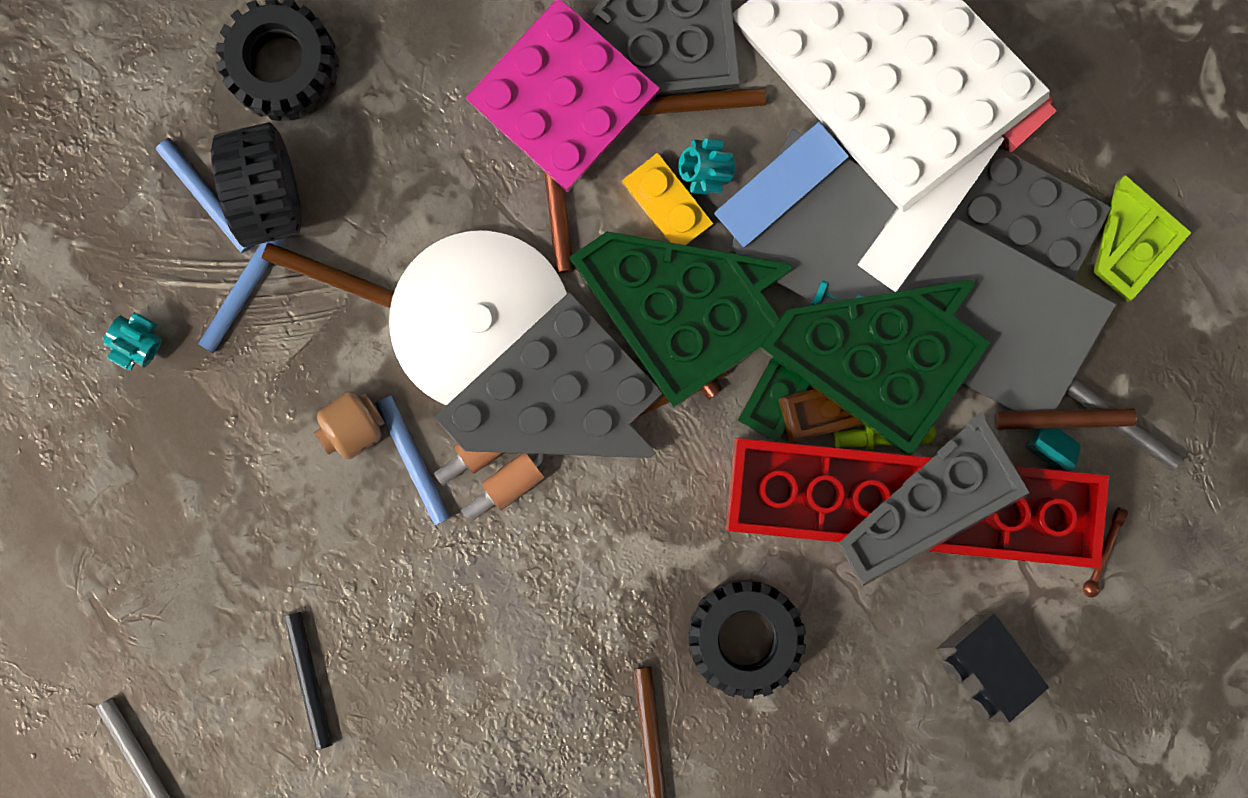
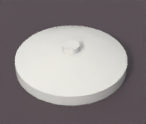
M467 231L451 235L439 240L421 252L407 267L396 286L389 320L390 335L396 357L407 376L419 389L436 401L447 405L567 293L558 273L549 261L526 242L513 236L493 231Z

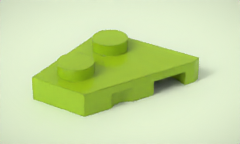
M1124 175L1115 185L1110 205L1112 208L1107 216L1093 273L1126 302H1129L1135 298L1191 232Z

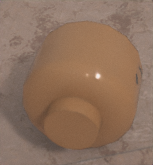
M346 392L318 411L317 420L321 428L316 430L314 434L328 455L337 450L341 457L350 460L379 442L382 436L380 427L385 423L366 394L359 397L354 392Z

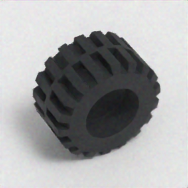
M256 0L246 3L249 11L242 15L237 9L231 15L235 21L233 26L229 27L224 24L220 31V34L225 38L224 43L217 42L216 53L221 57V61L216 62L218 72L224 77L223 83L245 107L260 117L267 115L271 120L281 121L282 116H287L290 120L299 119V112L303 110L311 114L317 110L314 103L318 99L325 102L330 96L327 88L329 84L335 86L338 77L334 72V67H339V61L334 51L336 47L331 36L319 18H316L313 12L303 5L300 8L295 0H284L283 3H279L278 0H265V5L261 6ZM277 38H290L298 41L302 46V59L299 67L290 77L279 82H266L256 76L255 60L258 52L266 43Z
M271 122L215 134L211 146L214 181L227 225L242 247H249L298 235L302 223V213L297 184L286 146L275 126Z
M738 579L715 587L709 595L700 600L699 606L695 613H692L690 619L688 643L694 664L699 673L707 680V683L731 697L738 695L744 699H754L756 695L762 694L765 697L773 694L772 690L779 686L783 688L790 682L788 678L793 672H798L801 666L799 663L801 655H805L806 644L804 643V635H806L804 624L801 622L799 611L787 596L776 588L750 579L740 581ZM740 611H753L762 615L770 623L773 630L774 639L769 653L761 661L752 665H739L730 661L723 654L719 644V633L723 623L731 615Z

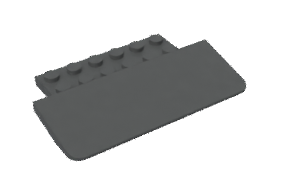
M792 129L777 157L804 134ZM839 141L837 143L849 156L744 248L735 237L732 242L734 254L789 263L792 272L777 283L812 302L821 281L829 282L827 292L836 298L825 296L820 304L854 299L858 294L867 297L895 292L858 266V263L898 207ZM1001 147L996 150L958 207L897 291L965 280L974 282V287L953 316L988 340L990 344L962 384L1011 411L1056 410L1116 305L1073 281L1112 207Z

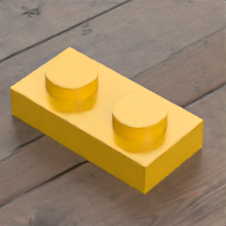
M658 153L622 180V184L668 242L689 245L713 226V222Z

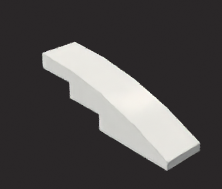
M999 137L904 213L897 208L885 224L884 229L859 261L858 266L896 292L1005 138Z

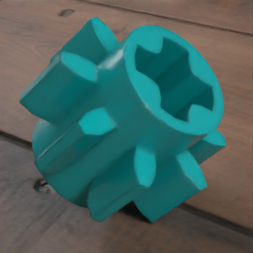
M705 138L704 141L693 139L691 147L686 148L682 152L678 165L679 173L682 180L692 182L690 186L691 193L707 195L710 192L722 193V185H727L732 180L735 173V161L732 153L722 151L724 146L723 140Z
M135 312L131 315L130 319L122 315L118 316L104 336L103 345L112 349L107 359L130 371L135 363L143 368L148 366L157 354L162 342L160 337L153 334L158 324Z

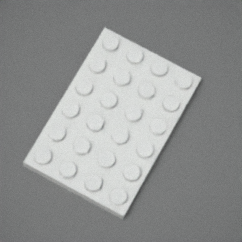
M749 0L732 13L733 25L903 213L1049 99L1050 90L963 0Z

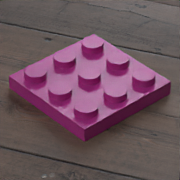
M555 0L466 96V100L568 192L660 92V88L562 0Z

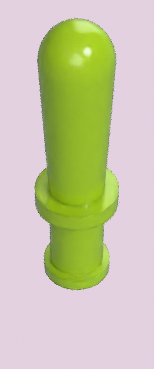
M865 426V429L834 431L835 448L867 447V451H874V446H892V444L867 426ZM934 426L930 428L919 445L928 444L934 440L936 436Z

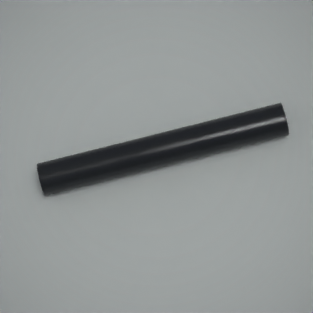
M297 612L285 615L283 618L315 750L332 746L333 743L302 614Z

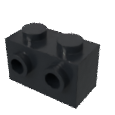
M995 613L975 615L936 648L944 659L942 662L943 668L954 681L962 683L971 696L969 701L972 708L984 720H989L990 722H1011L1049 689L1046 682Z

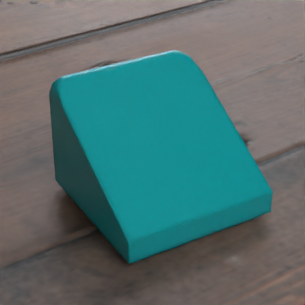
M1059 428L1036 429L1026 443L1028 450L1058 471H1073L1077 465L1081 449L1080 444Z

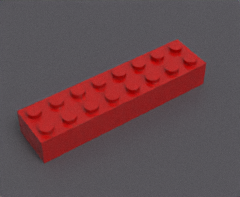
M740 438L734 439L725 530L841 542L932 458ZM1014 466L1030 492L1027 497L928 550L929 552L1101 569L1109 476Z

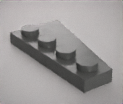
M980 412L956 437L946 443L929 462L905 481L903 486L888 500L878 506L839 543V546L861 585L865 586L1027 497L1030 492Z

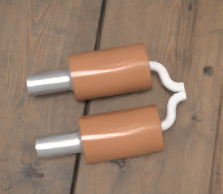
M457 444L454 446V449L458 455L437 470L434 475L444 486L467 468L473 474L477 473L502 453L465 452ZM520 454L483 481L481 485L485 492L461 509L467 520L472 522L493 505H497L502 511L545 479L537 467L542 462L543 454H536L534 461L528 454Z

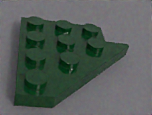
M608 231L569 257L672 408H675L759 350L760 345L779 320L778 315L762 292L792 272L789 263Z
M971 280L787 309L764 339L759 349L904 454L912 456L990 342L953 316L975 285Z

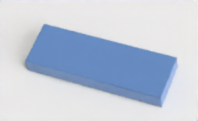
M817 122L714 214L744 248L849 156L822 124Z

